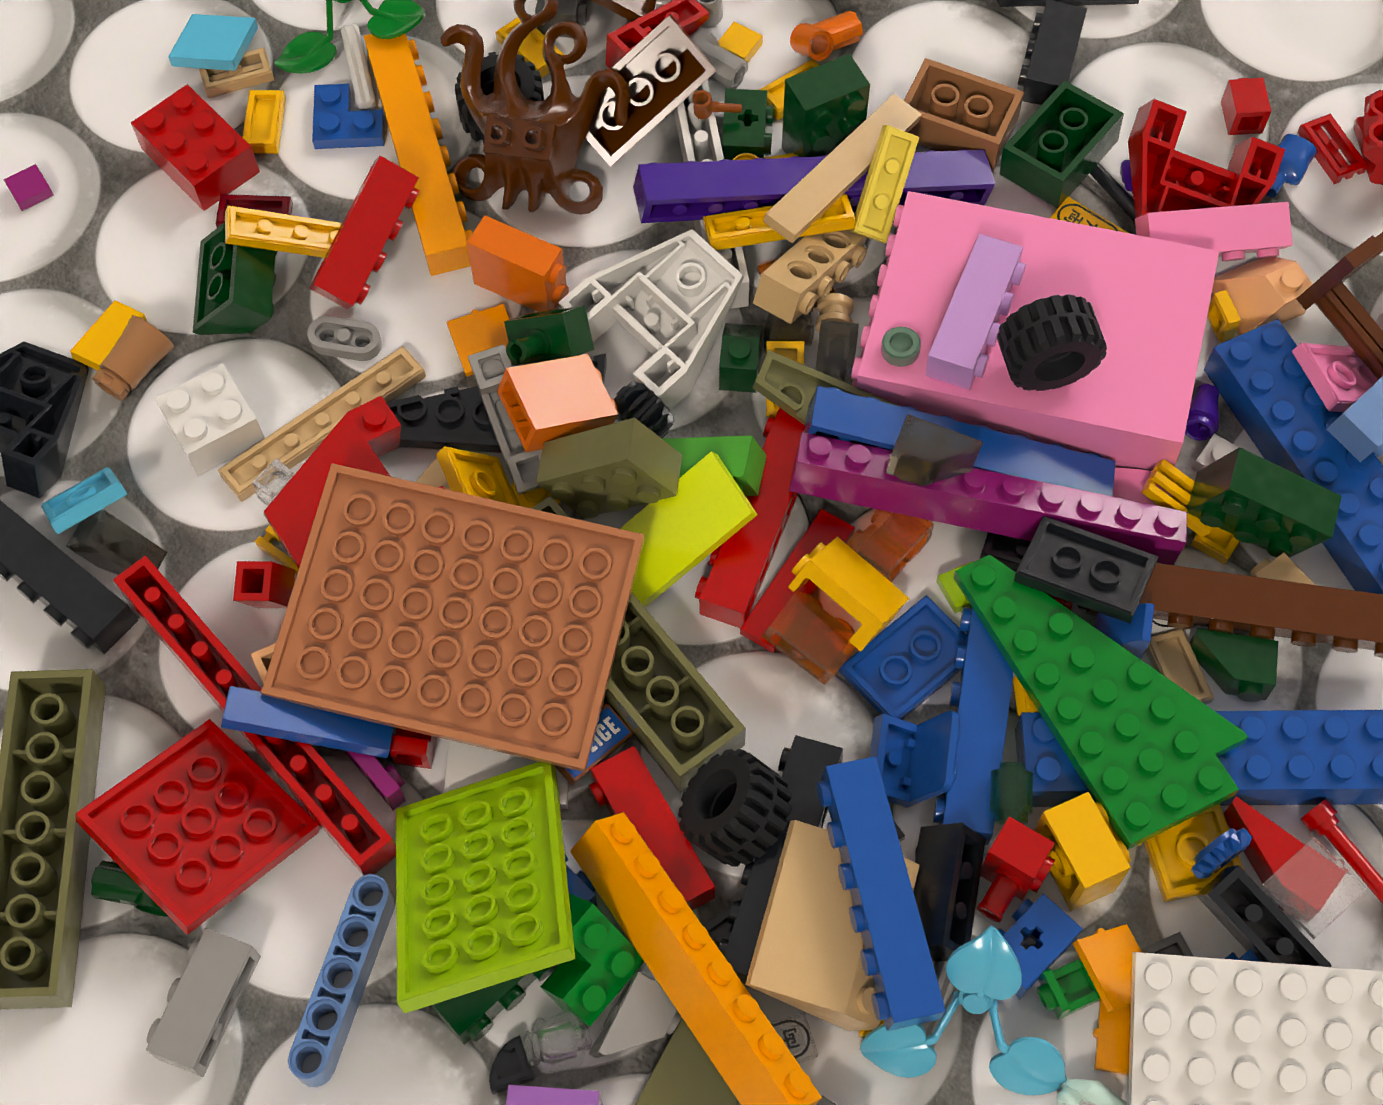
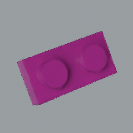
M344 751L393 811L406 801L400 788L405 782L391 765L384 769L376 759L377 756Z

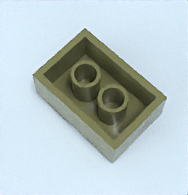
M631 418L544 442L536 484L548 491L553 498L561 500L574 509L579 516L595 518L599 514L624 511L628 507L645 503H657L661 499L676 496L682 454L636 418Z

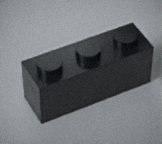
M1047 0L1043 14L1036 13L1032 33L1037 34V38L1029 39L1024 59L1030 60L1029 66L1022 64L1017 84L1024 87L1022 101L1042 105L1064 80L1069 82L1087 8Z
M962 822L921 827L918 845L915 850V863L920 866L913 893L932 962L947 961L949 956L958 947L971 941L986 839Z
M1239 865L1226 867L1196 895L1246 951L1251 949L1261 962L1323 967L1332 966Z

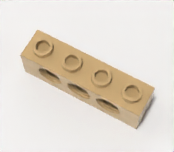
M850 229L804 236L761 274L753 304L792 324L800 315H807L819 298H826L836 282L842 283L850 269L853 267L858 268L862 264L867 254V248L864 247L867 238L850 232Z

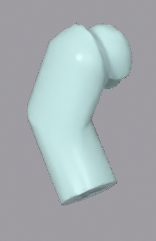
M1068 1079L1060 1085L1062 1090L1057 1094L1059 1105H1080L1081 1101L1092 1103L1093 1105H1127L1123 1099L1097 1080Z

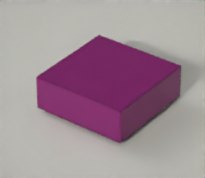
M36 164L3 179L21 211L54 196Z

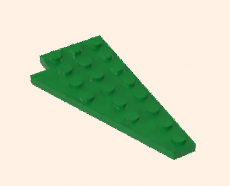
M988 555L955 570L954 580L1096 802L1101 803L1106 810L1110 824L1127 850L1236 795L1239 788L1218 757L1246 742L1248 736L1243 730L1046 593L1014 582L1016 572L993 556Z

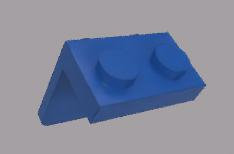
M946 711L919 725L886 714H881L874 718L870 757L876 756L888 802L908 808L950 790L956 779V746L961 735L959 714L957 712Z

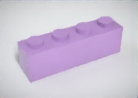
M979 233L928 354L926 376L968 390L971 389L976 376L983 377L989 360V355L985 354L988 345L995 347L997 333L1000 332L999 327L1001 325L997 322L1001 314L1008 315L1014 298V294L1010 293L1013 284L1020 285L1026 269V264L1021 262L1023 246Z

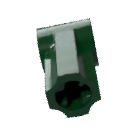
M102 860L100 865L95 867L91 879V895L95 899L133 905L142 912L169 917L117 863Z

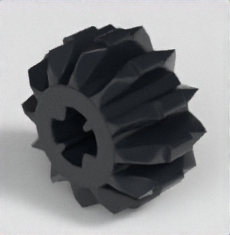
M631 381L626 387L623 386L616 393L617 396L614 398L618 410L616 419L619 422L636 418L660 438H663L673 425L674 417L670 413V409L662 402L661 398L655 395L653 390H649L642 383Z

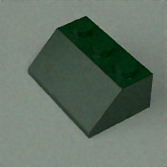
M225 222L201 240L192 332L198 335L251 333L262 324L267 323L274 312L272 295L273 286L276 282V274L274 272L275 256L278 251L225 244Z
M558 965L430 1005V1008L463 1045L470 1039L478 1041L494 1025L492 1019L504 1008L506 1011L515 1008L526 996L524 990L534 980L543 981Z

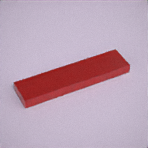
M821 509L741 626L740 634L774 653L818 588L816 584L808 580L797 591L793 592L788 588L796 577L791 571L803 556L809 555L821 542L827 546L836 537H839L847 544L854 534L855 527Z

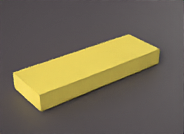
M889 125L882 126L855 212V229H850V232L880 243H887L896 209L900 202L920 137Z

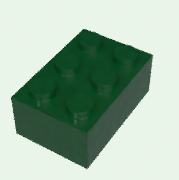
M850 53L785 79L782 149L786 154L794 153L798 157L829 155L866 120L870 83Z
M1064 80L1004 145L999 175L1054 207L1059 208L1065 199L1071 195L1118 142L1124 113Z
M1239 447L1196 473L1187 513L1199 518L1204 525L1218 527L1233 534L1241 542L1252 543L1267 550L1268 554L1277 558L1282 553H1285L1290 558L1332 538L1342 496Z

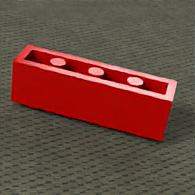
M379 156L373 162L309 287L310 290L346 309L353 307L355 302L359 305L362 304L371 287L366 283L371 271L377 273L387 256V253L382 251L387 239L394 241L403 224V221L398 219L403 208L410 209L419 193V190L414 187L419 177L382 156Z
M635 746L590 768L593 783L589 784L588 787L596 804L599 807L606 805L611 816L625 813L650 851L658 859L675 887L683 895L691 910L714 899L715 886L689 840L684 836V832L680 830L677 819Z

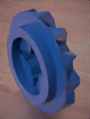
M1232 828L1226 831L1195 856L1193 860L1196 864L1191 868V871L1197 878H1209L1238 857L1250 844L1252 836L1245 828L1238 831Z

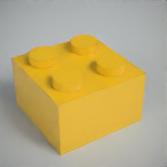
M1089 792L1044 811L1034 831L1055 843L1048 855L1055 859L1049 873L1070 912L1115 892L1131 868L1129 865L1131 859L1126 846L1120 839L1115 840L1108 827L1109 818L1106 810L1101 803L1094 802Z

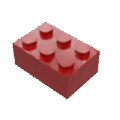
M188 84L131 122L141 149L203 211L220 200V194L228 195L260 172L251 145Z

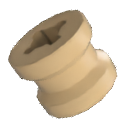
M830 293L824 299L819 298L817 311L820 315L816 319L817 332L829 338H840L849 335L852 332L853 324L852 319L849 317L853 313L854 302L847 295Z

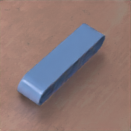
M368 874L362 876L352 886L289 1052V1069L308 1087H319L326 1084L335 1072L394 911V895L386 881L378 875ZM370 892H383V897L378 904L374 906L363 905L365 897ZM360 930L368 932V938L362 945L357 947L348 945L351 935ZM340 972H353V978L346 987L335 988L333 986L334 979ZM328 1012H336L338 1016L335 1025L327 1030H319L318 1021L321 1016ZM311 1054H321L322 1060L319 1068L311 1073H303L302 1065L305 1058Z

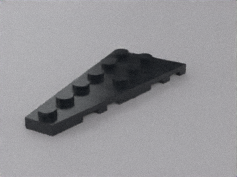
M606 353L593 356L594 360H591L595 368L600 371L603 384L605 383L607 364ZM457 386L444 389V394L426 398L417 395L386 402L401 424L399 447L442 449L445 446L465 451L501 453L477 386L459 390Z

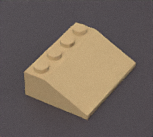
M797 820L790 821L745 985L847 1031L874 1030L881 1025L882 1020H877L873 1009L872 994L876 993L872 976L865 975L861 963L860 951L865 949L861 932L855 933L850 921L849 907L854 906L850 890H843L840 882L838 865L843 863L839 848H832L828 830ZM904 857L911 886L914 890L920 865Z

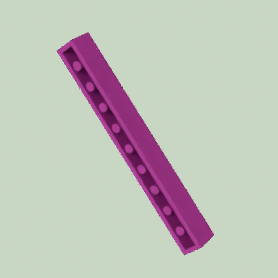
M805 432L801 433L793 463L789 487L791 492L1031 541L1043 516L1159 556L1157 563L1168 565L1175 564L1187 543V512Z

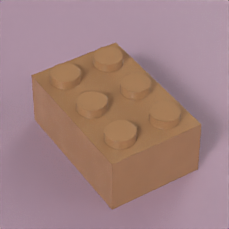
M925 58L904 99L906 103L922 114L919 122L908 133L920 137L918 144L937 151L985 149L990 168L994 171L1002 154L1003 147L1008 142L1018 121L1024 92Z

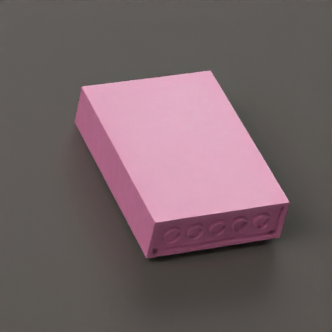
M908 191L905 204H898L894 218V226L896 228L894 234H890L887 241L885 256L888 257L886 265L881 264L877 280L879 290L878 294H873L868 315L871 319L869 326L864 325L860 341L862 351L860 357H855L851 374V379H854L852 386L901 407L909 406L920 412L936 416H948L955 421L971 425H984L991 430L1010 435H1023L1030 440L1046 444H1059L1065 449L1081 453H1094L1102 458L1116 461L1115 468L1152 471L1156 463L1162 459H1165L1175 467L1184 441L1219 251ZM979 233L1023 246L1021 262L1026 264V269L1019 286L1012 285L1010 293L1014 294L1010 311L1007 316L1001 314L997 323L1002 324L1007 321L1006 318L1018 311L1020 307L1053 295L1064 296L1069 294L1075 295V297L1081 296L1091 303L1107 346V354L1101 360V364L1092 370L1089 375L1061 388L1045 391L1023 390L1022 387H1016L1013 381H1011L997 340L995 347L988 345L985 354L989 355V360L982 378L975 377L970 390L926 376L928 354ZM907 327L918 334L921 342L920 354L911 365L898 367L889 364L883 358L881 352L882 339L890 329Z

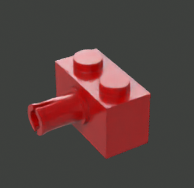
M1009 816L983 862L980 876L991 882V885L981 903L978 904L977 910L986 918L1000 923L1014 896L1023 901L1029 889L1037 894L1055 862V859L1048 856L1055 843Z

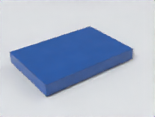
M926 595L879 633L861 652L857 651L840 665L839 672L880 715L886 714L903 720L961 671L959 668H954L957 646L958 644L965 645L966 634L963 631H959L960 628Z

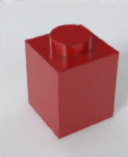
M1239 78L1228 81L1221 100L1228 135L1263 133L1272 112L1264 78Z
M237 561L233 601L255 608H287L295 583L296 570L273 561Z

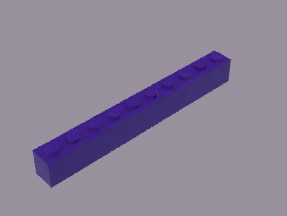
M985 149L915 152L899 205L905 204L907 193L911 191L985 206L995 186ZM828 155L821 157L793 156L775 159H723L705 162H652L639 164L633 190L640 222L703 220V216L773 206ZM868 171L844 193L848 196L853 212H856Z

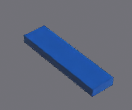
M234 686L229 688L221 728L382 758L388 757L393 727L303 706L263 695L261 691Z

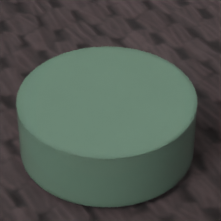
M907 327L890 329L882 339L881 352L883 358L894 366L904 367L911 365L919 357L920 338L915 331Z

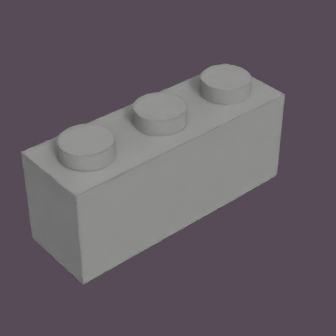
M205 928L201 938H196L189 948L187 954L188 965L182 977L175 979L168 991V1005L161 1019L157 1018L149 1029L147 1035V1043L149 1044L146 1051L161 1061L204 1077L261 956L254 947Z

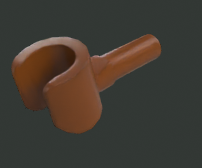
M698 90L692 95L694 114L698 119H707L711 116L712 112L741 113L742 111L741 104L712 101L711 94L705 90Z

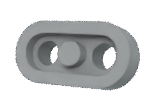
M323 316L315 319L307 330V336L312 349L321 355L367 361L376 357L382 348V340L378 329L368 322ZM328 337H333L329 342L323 341ZM362 343H368L367 346L359 347Z

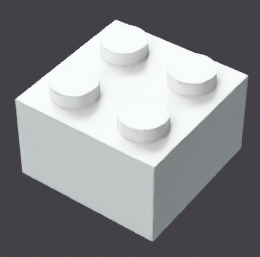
M223 363L155 397L166 422L198 476L242 454L265 439L255 415Z

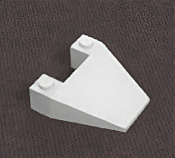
M691 229L585 278L558 303L561 309L585 305L593 342L616 322L640 342L653 356L633 373L635 381L644 384L649 390H653L655 395L661 398L662 402L671 410L692 391L743 281V274Z

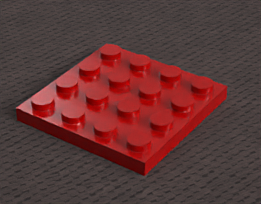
M211 719L204 722L75 813L76 822L186 935L319 833V824Z

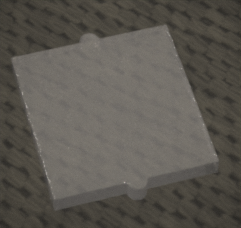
M1315 837L1261 885L1284 909L1283 913L1287 917L1291 916L1313 939L1367 890L1344 867V860H1337Z

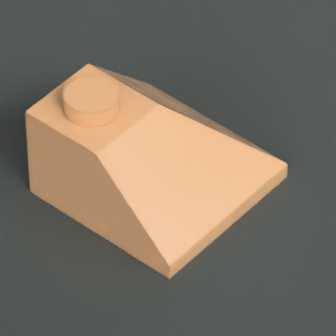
M1270 257L1253 260L1214 277L1211 297H1213L1214 293L1227 290L1241 319L1236 331L1240 336L1278 319L1283 324L1305 314L1306 310L1296 298L1313 283L1296 261Z

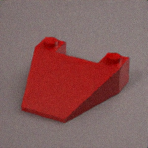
M1156 99L1149 101L1138 109L1128 139L1136 218L1154 212L1259 204L1274 184L1285 152L1284 148L1251 137L1235 145L1228 169L1226 170L1174 150L1187 111Z
M382 396L348 411L264 510L265 518L298 569L331 464L390 476L379 457L399 448L401 424Z

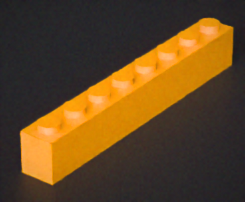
M406 33L393 39H380L372 34L364 35L369 61L399 166L419 177L414 186L419 190V193L411 208L430 275L434 276L470 267L466 242L471 236L472 231L471 229L464 230L462 223L468 222L463 201H455L454 195L459 194L455 174H447L446 167L451 166L446 145L439 146L438 140L443 139L438 118L431 119L430 113L435 112L430 91L423 92L422 86L427 85L422 65L415 66L414 60L419 59L415 40H408Z
M625 813L596 820L570 850L571 854L741 1105L817 1104L822 1097L812 1084L809 1076L798 1064L783 1039L766 1018L756 1000L748 992L731 964L723 956L706 928L700 923L683 895L675 887L658 859L650 851Z

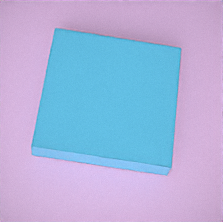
M192 14L168 56L171 66L236 71L258 29L256 19L250 17Z
M106 467L42 503L41 507L58 535L126 496L127 492L112 470Z

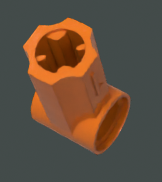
M853 11L844 12L812 25L801 23L792 31L790 45L796 53L816 61H823L830 56L832 51L860 41V36L863 35L862 23Z

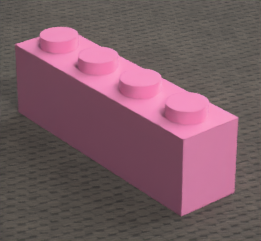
M1289 202L1154 212L1144 214L1135 219L1136 235L1218 250L1219 256L1222 255L1223 262L1245 259V253H1256L1257 259L1280 256L1279 250L1293 246Z

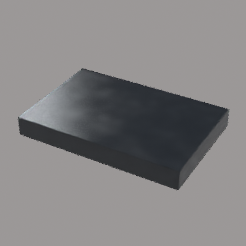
M1043 516L1015 573L1014 582L1131 624L1159 556Z

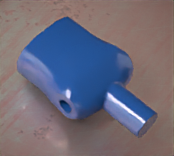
M1286 134L1282 138L1278 146L1284 148L1285 152L1275 182L1266 193L1267 196L1276 197L1284 183L1291 185L1300 184L1308 166L1317 153L1316 147L1310 141L1294 134Z

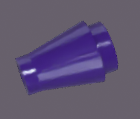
M1210 384L1200 385L1191 401L1185 435L1191 439L1198 441L1208 440L1219 429V390L1215 386Z

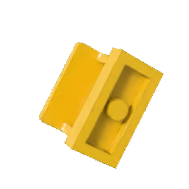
M836 537L827 546L822 542L819 543L809 555L803 556L791 571L796 577L788 586L789 589L795 592L808 580H811L862 625L849 642L860 652L892 621L910 599L839 537Z

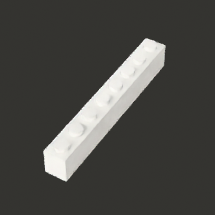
M708 79L694 92L705 90L710 93ZM692 93L673 110L683 162L723 160L724 156L715 113L712 112L711 116L707 119H698L694 114ZM696 220L697 234L708 243L703 220ZM742 246L716 250L743 274V281L730 309L749 306L750 282Z

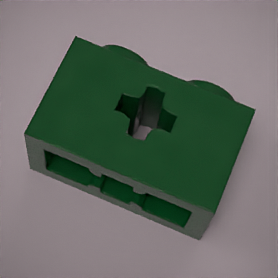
M725 89L724 103L741 104L742 111L741 113L724 112L722 132L724 159L733 160L742 153H751L759 158H764V155H771L772 133H765V126L772 127L773 105H766L767 90Z

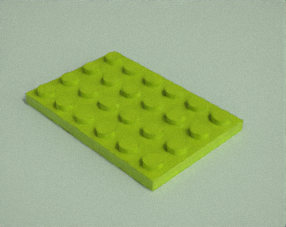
M539 761L396 809L397 1004L404 1014L575 959L557 773L554 765Z

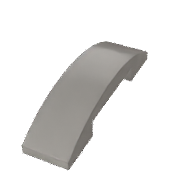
M505 345L469 355L468 360L485 410L518 495L541 488V486L536 484L542 449L525 452L497 393L505 369L512 367Z

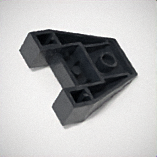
M24 341L0 353V453L6 486L40 499L62 476L89 367L75 359Z

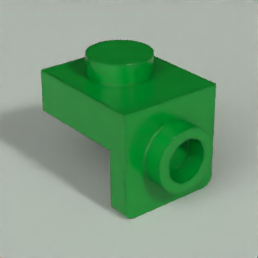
M1081 959L1075 960L1054 971L1048 969L1042 972L1038 980L1040 986L1036 989L1039 998L1048 1012L1054 1010L1058 1020L1101 1001Z

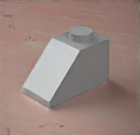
M640 972L634 973L616 998L589 1055L595 1058L607 1056L663 1038L666 1033L669 1035L673 1033L681 1019V1015L659 983Z

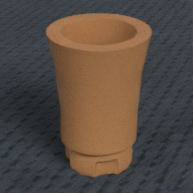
M132 315L122 335L99 365L100 369L92 379L103 391L115 399L123 401L128 393L134 391L154 366L175 347L156 327L142 318Z

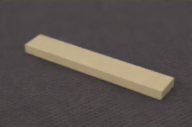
M893 94L765 214L763 222L793 243L869 170L882 126L889 125L909 132L919 122L922 114Z
M404 346L400 347L218 469L220 477L237 498L243 502L309 457L348 411L379 396H382L385 402H390L426 377L425 370Z

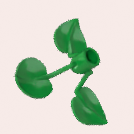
M326 0V35L324 36L320 32H305L298 35L286 45L280 57L274 61L275 65L284 71L299 74L315 72L328 65L337 54L335 45L330 43L334 38L333 1L347 3L351 0ZM360 0L368 13L373 15L368 21L367 27L369 32L376 38L393 39L404 35L422 21V18L425 17L423 8L412 0H384L378 9L372 7L368 0Z

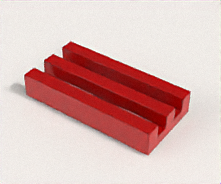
M1331 113L1300 125L1297 132L1298 135L1310 141L1316 147L1317 153L1315 158L1333 184L1341 182L1343 177L1346 180L1352 178L1356 172L1358 175L1365 173L1368 164ZM1321 126L1325 128V130L1328 132L1332 139H1329V137L1321 128ZM1339 149L1341 150V152L1344 154V156L1346 157V159L1349 161V163H1350L1351 165H1348V164H1347V162L1345 161V159L1342 157V155H1341L1340 152L1338 151Z

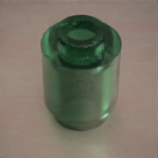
M1002 762L999 769L991 771L990 812L994 813V823L1004 825L1010 816L1024 825L1028 824V815L1033 814L1034 773L1025 770V764Z

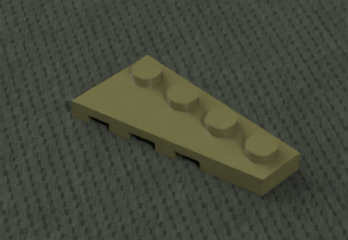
M768 350L752 387L803 425L806 423L808 405L817 386L825 388L834 387L845 393L861 397H873L880 400V402L899 406Z

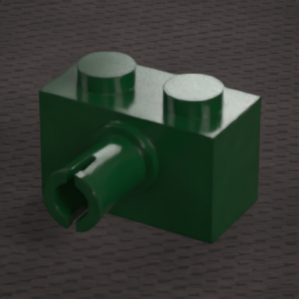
M585 305L528 313L504 321L509 341L506 353L514 365L579 356L594 350Z

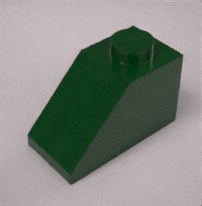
M725 323L719 363V390L756 393V390L752 387L758 375L762 326Z
M1200 628L1196 629L1189 644L1200 666L1225 694L1236 695L1243 701L1257 702L1266 700L1276 686L1279 641Z

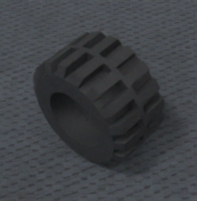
M496 52L488 53L489 56L483 58L481 88L485 95L494 92V72L498 58ZM517 54L515 76L520 91L529 100L543 101V84L539 70L535 71V65L531 61L525 62L524 57ZM459 72L457 83L455 84V95L460 122L466 134L470 133L471 138L476 142L483 140L484 145L485 137L463 100L460 88L461 72Z
M1069 294L1064 296L1053 295L1048 298L1035 300L1010 314L1006 318L1007 321L1000 325V332L997 333V340L1011 381H1013L1016 387H1022L1023 390L1045 391L1072 384L1089 375L1092 370L1101 364V360L1107 354V346L1090 302H1087L1081 296L1075 297V295Z
M732 749L725 750L721 756L716 754L710 759L709 763L703 764L698 769L696 776L691 778L687 784L689 785L687 791L682 795L681 801L683 804L679 808L678 817L681 818L679 822L680 830L684 832L687 840L725 865L728 864L731 867H738L740 863L747 865L753 862L754 857L760 858L766 853V849L776 843L780 831H784L787 824L785 819L791 812V805L788 804L792 799L791 791L787 789L788 783L784 778L751 753H747L742 749H737L736 751Z

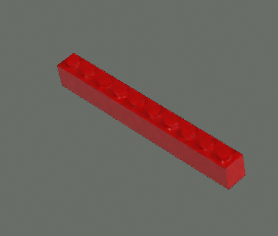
M146 555L113 579L129 604L223 713L230 686L255 691L262 690ZM239 731L363 876L368 874L375 875L396 857V845L392 837L310 744Z

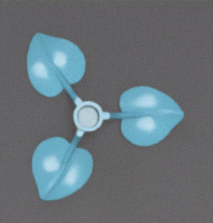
M994 926L988 927L978 937L958 947L949 956L946 974L953 986L959 991L953 992L952 1001L931 1035L926 1036V1031L921 1024L886 1031L884 1023L868 1033L860 1044V1050L864 1057L892 1075L905 1078L924 1075L936 1063L937 1054L931 1045L938 1042L958 1005L962 1004L965 1010L973 1014H982L987 1010L990 1013L996 1044L1002 1053L991 1058L989 1069L994 1079L1001 1086L1018 1094L1044 1095L1061 1089L1060 1085L1067 1080L1064 1059L1060 1052L1048 1041L1036 1037H1022L1014 1040L1008 1046L1004 1040L997 1011L998 1002L996 1000L1009 999L1018 992L1022 982V972L1012 948Z

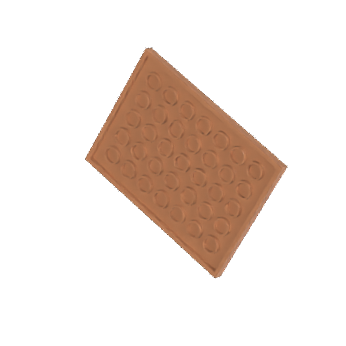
M332 463L261 694L319 710L585 772L645 541V534Z

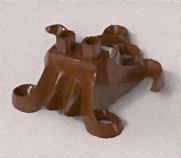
M514 0L513 7L521 23L514 27L504 40L495 66L494 92L485 95L481 88V67L484 57V44L481 35L476 29L468 25L456 24L449 27L441 36V44L446 47L451 44L460 43L465 47V58L460 83L461 93L471 116L485 137L483 147L485 155H466L456 163L453 169L459 192L473 201H484L491 198L497 190L504 187L503 210H508L523 190L528 192V212H534L539 208L546 193L550 194L561 208L570 213L582 215L597 209L602 201L603 187L596 176L590 172L577 169L576 162L580 147L590 127L600 94L605 88H611L615 93L614 116L616 124L618 126L625 125L629 104V90L622 75L610 69L597 70L590 75L580 97H576L571 92L565 75L564 64L568 65L576 62L586 52L588 43L586 32L576 22L559 21L547 30L542 43L543 57L551 75L552 86L550 95L543 101L527 99L520 91L515 76V60L518 49L530 32L554 18L559 2L558 0H544L545 6L543 10L536 15H530L525 11L524 4L526 0ZM561 35L571 36L574 40V48L568 55H560L554 49V43ZM473 168H480L484 172L482 184L475 188L469 187L466 183L467 173ZM582 181L588 185L589 195L583 201H573L569 195L570 187L575 182Z

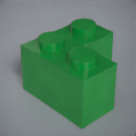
M569 894L575 959L559 964L540 988L567 1015L590 1027L640 968L644 960L635 947L593 903Z

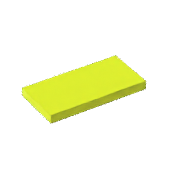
M710 452L681 476L678 481L676 496L661 499L657 503H649L620 528L645 534V541L631 591L644 607L653 602L758 515L718 454Z

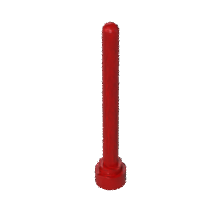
M1325 799L1300 820L1310 832L1315 830L1319 836L1325 835L1383 904V878L1337 825L1340 821L1335 814L1338 812Z

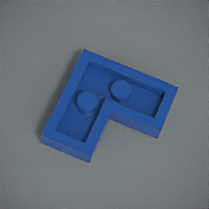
M349 83L314 85L312 133L314 149L384 146L385 117L383 109L351 111Z

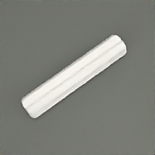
M353 23L349 26L344 25L341 28V34L358 108L360 110H373L377 104L359 27Z

